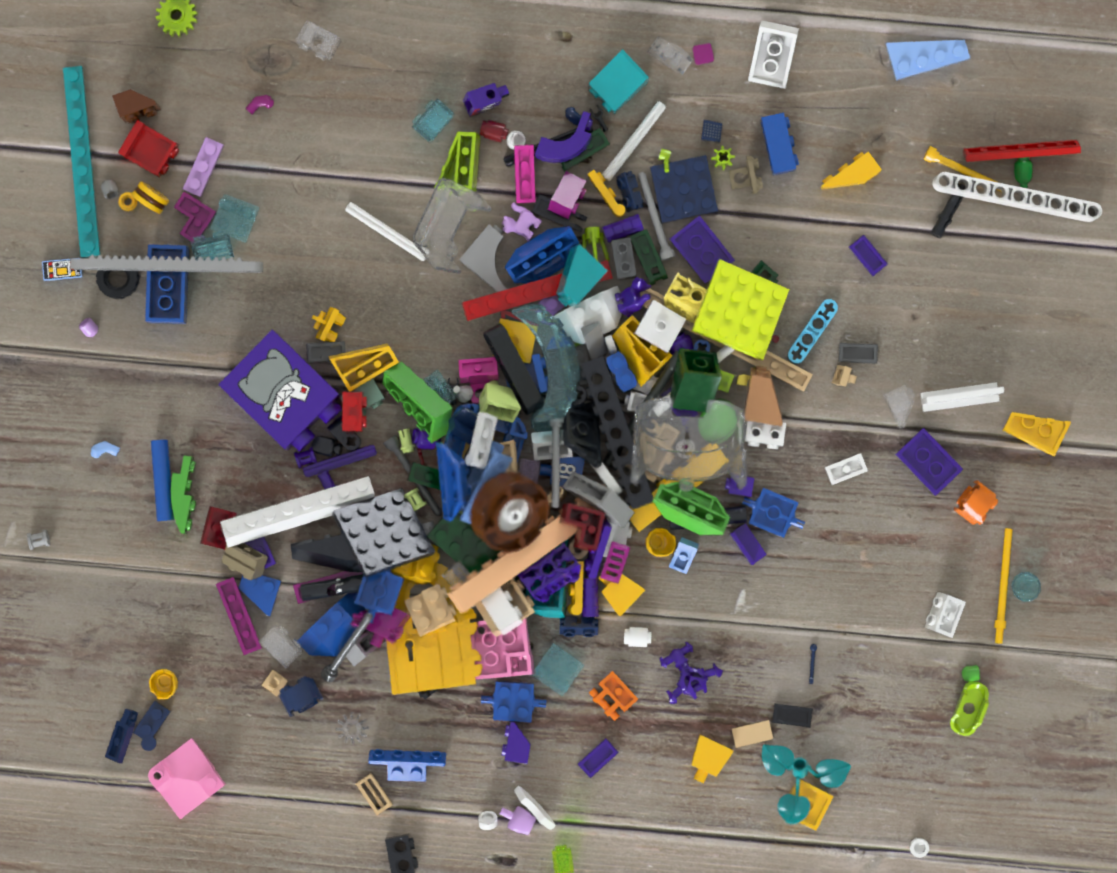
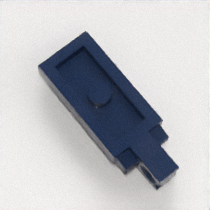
M131 709L124 710L122 718L116 722L105 754L106 758L116 763H123L135 722L137 721L138 712Z

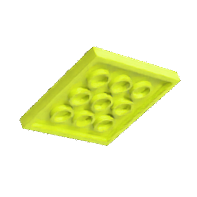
M720 259L715 267L692 331L762 361L789 289Z

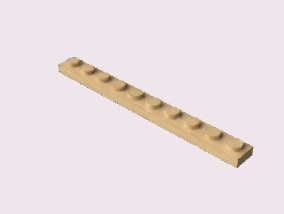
M652 289L640 292V297L644 294H650L651 296L642 307L648 309L652 300L664 306L665 296ZM686 320L682 326L683 329L699 336L700 338L716 345L721 349L725 346L724 344H721L717 341H714L710 338L693 332L692 328L694 326V323ZM734 350L731 353L755 367H766L767 370H770L772 376L803 392L813 375L769 351H766L762 361L738 350Z

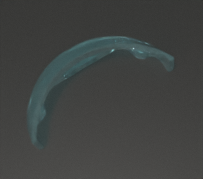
M541 304L526 305L512 310V314L523 321L536 337L542 349L547 367L548 387L546 399L540 413L534 419V424L564 418L568 414L567 411L572 402L577 398L576 386L577 382L580 381L579 362L571 336H567L562 328L564 324L561 320L554 318L545 310L546 307Z

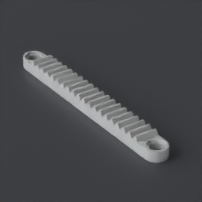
M91 255L89 259H70V269L263 273V262L243 261L240 257H238L237 261L233 257H230L229 261L225 257L221 261L215 257L212 261L210 257H207L206 260L202 257H199L198 260L195 257H191L189 260L184 256L181 260L180 257L176 256L174 260L171 256H168L166 260L165 257L161 256L158 260L156 256H153L152 259L148 256H145L144 259L141 256H137L136 259L133 256H129L127 259L124 255L121 258L114 255L112 259V257L106 255L104 259L101 255L97 258Z

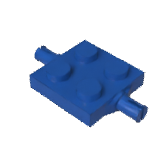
M762 488L760 496L756 501L744 497L743 500L745 501L742 504L752 508L749 524L782 538L785 537L791 525L803 529L805 521L795 518V510L799 502L765 488Z
M390 570L367 578L363 576L355 604L364 606L369 610L368 613L373 615L370 621L372 624L376 613H385L391 616L393 614L404 578L395 576Z
M496 681L493 696L481 695V703H488L493 706V720L531 723L534 707L546 708V700L535 699L534 683Z

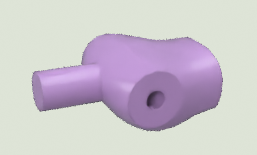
M517 806L513 812L502 807L499 813L509 819L507 828L529 835L536 821V817L530 811L520 806Z

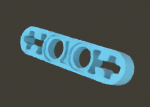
M827 299L821 303L796 339L787 355L791 363L798 364L805 359L838 310V305L834 300ZM831 303L834 311L827 313L826 317H829L827 321L824 316L818 315L820 311L823 314L826 310L824 305ZM819 318L823 321L821 329L813 327L814 319ZM805 334H809L813 338L812 343L809 345L802 342V336ZM797 343L807 348L806 352L803 349L800 352L801 359H792V351L796 352L799 349V346H796Z

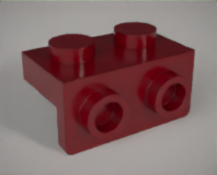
M209 506L200 543L225 550L227 543L221 521L234 518L237 513Z

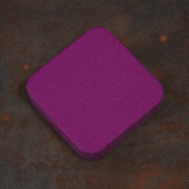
M710 43L693 46L692 50L696 65L714 61Z

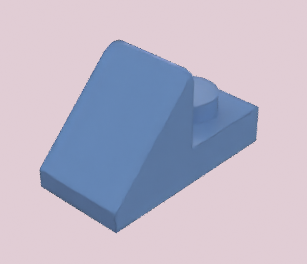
M681 537L669 567L687 574L699 544Z

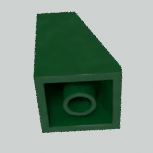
M679 348L670 393L672 408L710 412L722 378L717 353Z

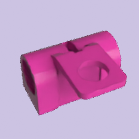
M495 357L458 360L460 383H470L473 389V396L471 398L473 404H479V398L475 396L477 390L483 389L489 381L499 380L498 364Z

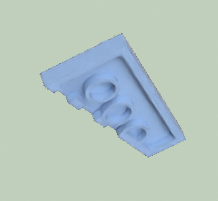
M965 40L886 43L896 80L970 59Z

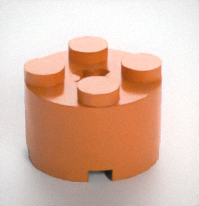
M975 480L973 483L976 485L973 487L968 486L956 502L959 506L958 508L954 507V511L972 525L976 523L980 525L985 521L987 517L985 514L988 510L993 509L999 500L996 499V494L978 480Z

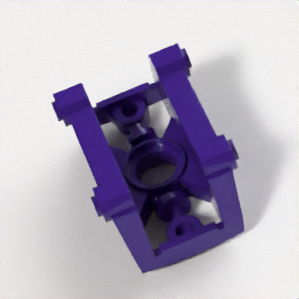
M564 542L560 547L551 550V553L527 567L520 574H517L532 597L538 601L547 602L553 593L570 582L578 581L580 578L581 566ZM573 560L575 562L567 568H560L562 566L561 563L564 561L569 562ZM551 565L553 566V571L551 573L546 574L543 572ZM537 579L539 581L542 580L541 586L531 591L530 588L534 586V581Z

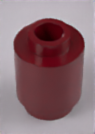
M483 120L479 135H482L483 138L502 143L503 140L507 139L509 129L506 128V124L492 120Z

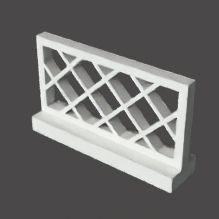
M996 382L920 393L922 410L927 412L999 402V394L1004 393V388L997 387Z

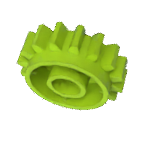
M166 0V3L159 2L162 8H156L160 15L155 16V18L161 21L158 23V26L164 27V33L170 31V36L173 37L176 33L178 37H181V33L188 35L187 30H194L192 25L198 22L194 18V16L198 15V12L193 11L196 8L194 4L189 5L191 0ZM181 12L182 15L180 19L173 20V14Z

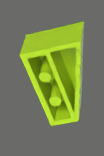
M457 131L446 163L442 167L441 175L434 188L439 191L476 193L481 138L478 133Z

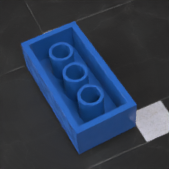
M148 244V257L152 259L153 256H156L159 260L163 256L167 260L168 256H171L175 260L176 256H178L182 260L186 256L189 259V247L186 245ZM147 271L146 322L187 324L188 272Z

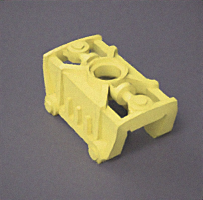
M677 273L664 297V306L686 320L695 323L707 289L692 282L690 278L687 279L679 275L680 273ZM670 290L683 292L682 295L684 296L678 297L672 294Z

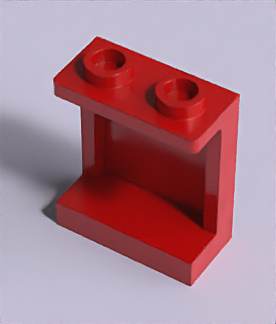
M137 120L118 153L160 178L161 175L167 173L170 167L168 163L171 158L175 159L177 156L179 145Z

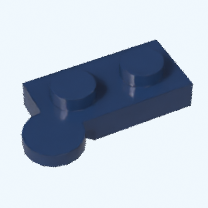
M156 700L133 732L142 738L141 746L146 751H151L156 747L157 741L154 735L171 712V710Z

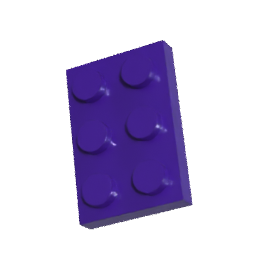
M700 215L669 239L704 284L711 280L718 260L721 259L730 264L735 261Z
M924 428L895 454L934 496L963 470Z

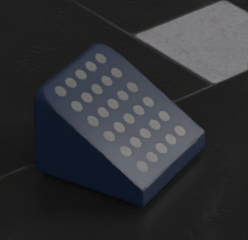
M704 120L701 140L720 142L722 123Z

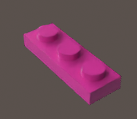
M514 145L516 203H535L534 145Z

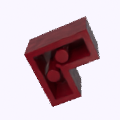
M570 503L563 504L559 523L577 528L573 547L588 551L597 550L605 512Z

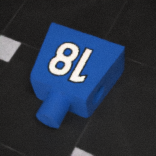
M560 458L561 487L573 471L582 475L584 467L583 458ZM541 464L539 475L550 476V485H552V465Z

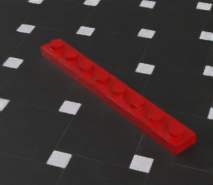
M608 260L599 262L608 271L597 283L613 279ZM562 273L462 302L466 320L470 321L555 296Z

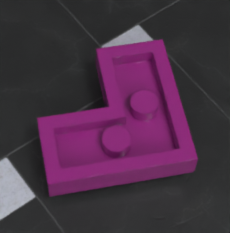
M186 192L182 193L174 206L176 210L189 217L179 234L197 244L217 212Z

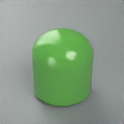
M977 665L966 666L962 669V678L966 682L978 681L980 679V671Z

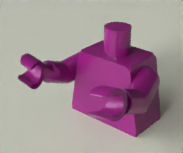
M394 608L392 616L385 613H376L373 624L369 623L366 627L368 631L374 633L369 644L380 648L384 638L393 644L402 637L404 633L403 627L411 615ZM363 610L358 614H353L351 625L358 627L368 611Z

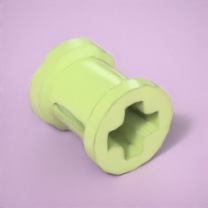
M418 487L404 495V498L409 500L414 512L427 505L426 501L424 502L419 495Z

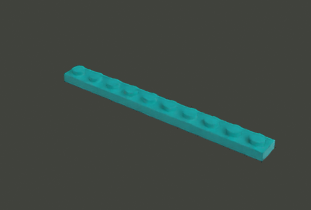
M82 66L63 68L80 256L81 258L90 257L91 255L99 256L101 253L84 72Z

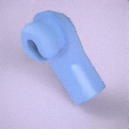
M103 441L93 445L90 454L93 458H99L105 452L117 456L120 448Z

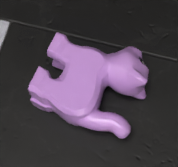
M512 203L511 208L520 213L519 218L515 221L511 217L504 216L502 231L505 233L515 232L529 241L534 234L529 230V227L534 225L537 229L542 220L535 217L526 208Z

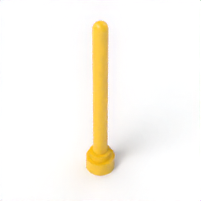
M929 146L923 160L930 163L931 161L934 163L937 161L969 177L997 182L940 155V152L932 146Z

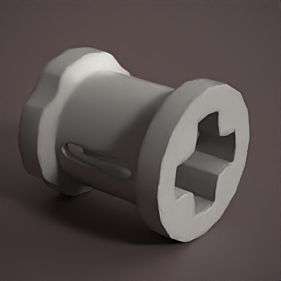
M46 529L36 534L27 533L30 550H34L35 547L50 546V538Z

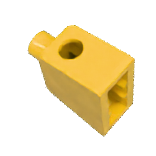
M623 574L619 584L600 577L598 578L606 585L601 591L619 616L645 591L644 588Z
M699 734L691 762L692 766L698 768L693 779L704 783L708 773L716 777L732 755L733 750Z

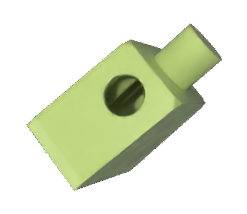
M495 380L486 383L479 396V412L490 414L499 420L513 423L521 409L512 389L499 385Z

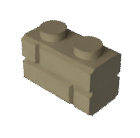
M245 543L229 548L226 544L222 563L227 565L229 570L240 572L248 580H253L263 575L264 566L268 558L266 555Z

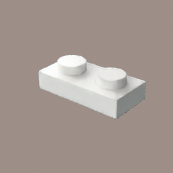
M861 453L825 467L831 485L868 471Z

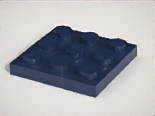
M706 155L669 163V172L667 173L664 171V164L650 167L662 223L718 212Z

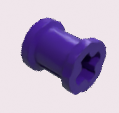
M312 447L300 453L294 452L299 469L303 465L312 462L314 464L317 463Z

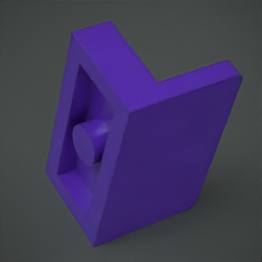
M746 523L729 533L751 566L767 555Z

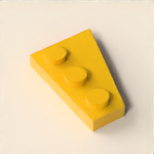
M1011 412L1003 431L1054 457L1071 422Z

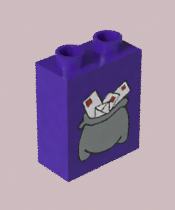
M271 330L218 384L287 451L292 446L299 452L303 450L315 437L309 430L319 418L325 424L329 423L342 409L336 402L341 395L274 330Z

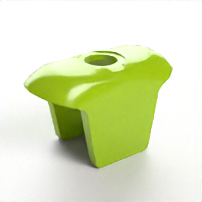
M970 681L965 684L950 722L951 729L957 734L970 736L982 724L989 706V691L985 685L976 681ZM966 703L974 705L975 710L973 713L967 714L964 712L963 707Z

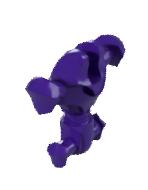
M685 642L686 645L680 649H673L670 655L664 659L662 657L659 658L661 666L667 668V665L674 662L675 667L681 671L678 683L676 684L678 687L673 692L666 691L670 704H677V697L682 693L697 699L696 693L702 690L704 694L707 692L706 683L708 677L716 675V677L720 678L723 674V670L719 669L715 663L712 665L713 668L705 671L703 668L690 667L688 664L689 660L684 657L685 654L693 652V646L688 642Z

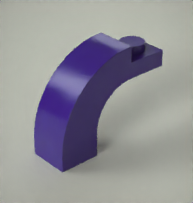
M583 111L576 132L567 140L553 141L541 137L535 153L536 159L550 163H561L572 160L580 155L592 139L591 133L586 132L587 130L590 131L593 124L591 113Z

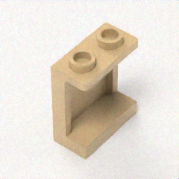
M512 578L509 583L501 587L503 591L507 590L513 598L510 601L513 607L517 606L523 614L520 617L521 620L535 613L532 607L535 604L529 595L525 596L523 593L525 588L520 580L516 581ZM480 601L475 604L491 632L496 637L502 634L483 603Z

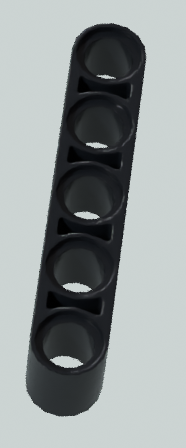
M499 323L483 333L485 341L525 414L529 415L545 405L543 398L505 327Z

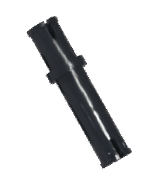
M958 183V188L965 190V185ZM951 195L944 210L937 216L938 220L930 234L937 238H942L948 224L952 223L951 219L963 199L962 196Z

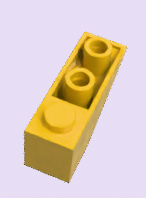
M869 151L866 154L861 152L853 158L855 162L850 165L846 163L838 169L839 173L833 177L831 174L822 180L824 184L820 188L823 190L865 184L880 173L882 169Z

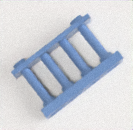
M492 440L488 462L483 470L476 468L475 465L471 466L467 475V482L470 483L471 493L469 494V500L460 510L463 511L460 520L471 524V506L478 491L485 482L507 471L512 458L502 454L504 449L502 444Z

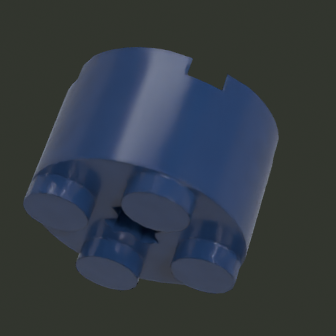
M304 676L296 681L297 684L290 687L288 685L279 690L281 693L279 698L289 717L295 716L293 712L298 711L302 713L318 704L317 699L321 701L324 699L313 678Z

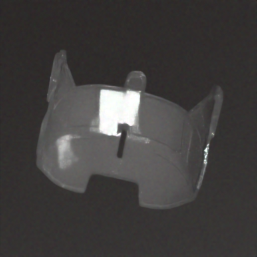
M655 398L638 405L635 413V446L633 449L631 482L637 485L638 479L647 470L657 477L679 481V488L681 490L691 491L695 481H708L728 473L738 484L739 489H742L743 486H746L747 479L746 450H744L746 438L744 410L726 401L709 400L706 414L703 417L674 416L672 414L670 398ZM686 432L689 433V447H688V452H685V433H686Z

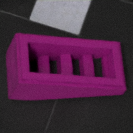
M611 542L600 578L619 584L629 554V546ZM614 548L625 551L624 555L613 552ZM611 556L621 558L622 562L612 560ZM609 563L620 566L619 570L608 567ZM606 571L617 573V577L606 574Z

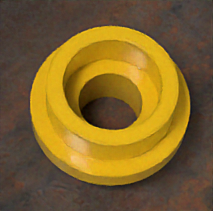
M125 192L119 197L118 203L124 211H132L137 207L138 200L132 196L131 192ZM131 199L132 203L130 205H126L125 200Z

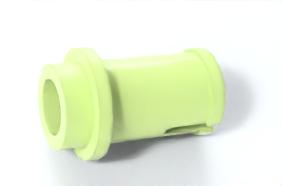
M410 429L399 430L398 433L402 446L400 450H403V454L414 452L415 445L412 443Z

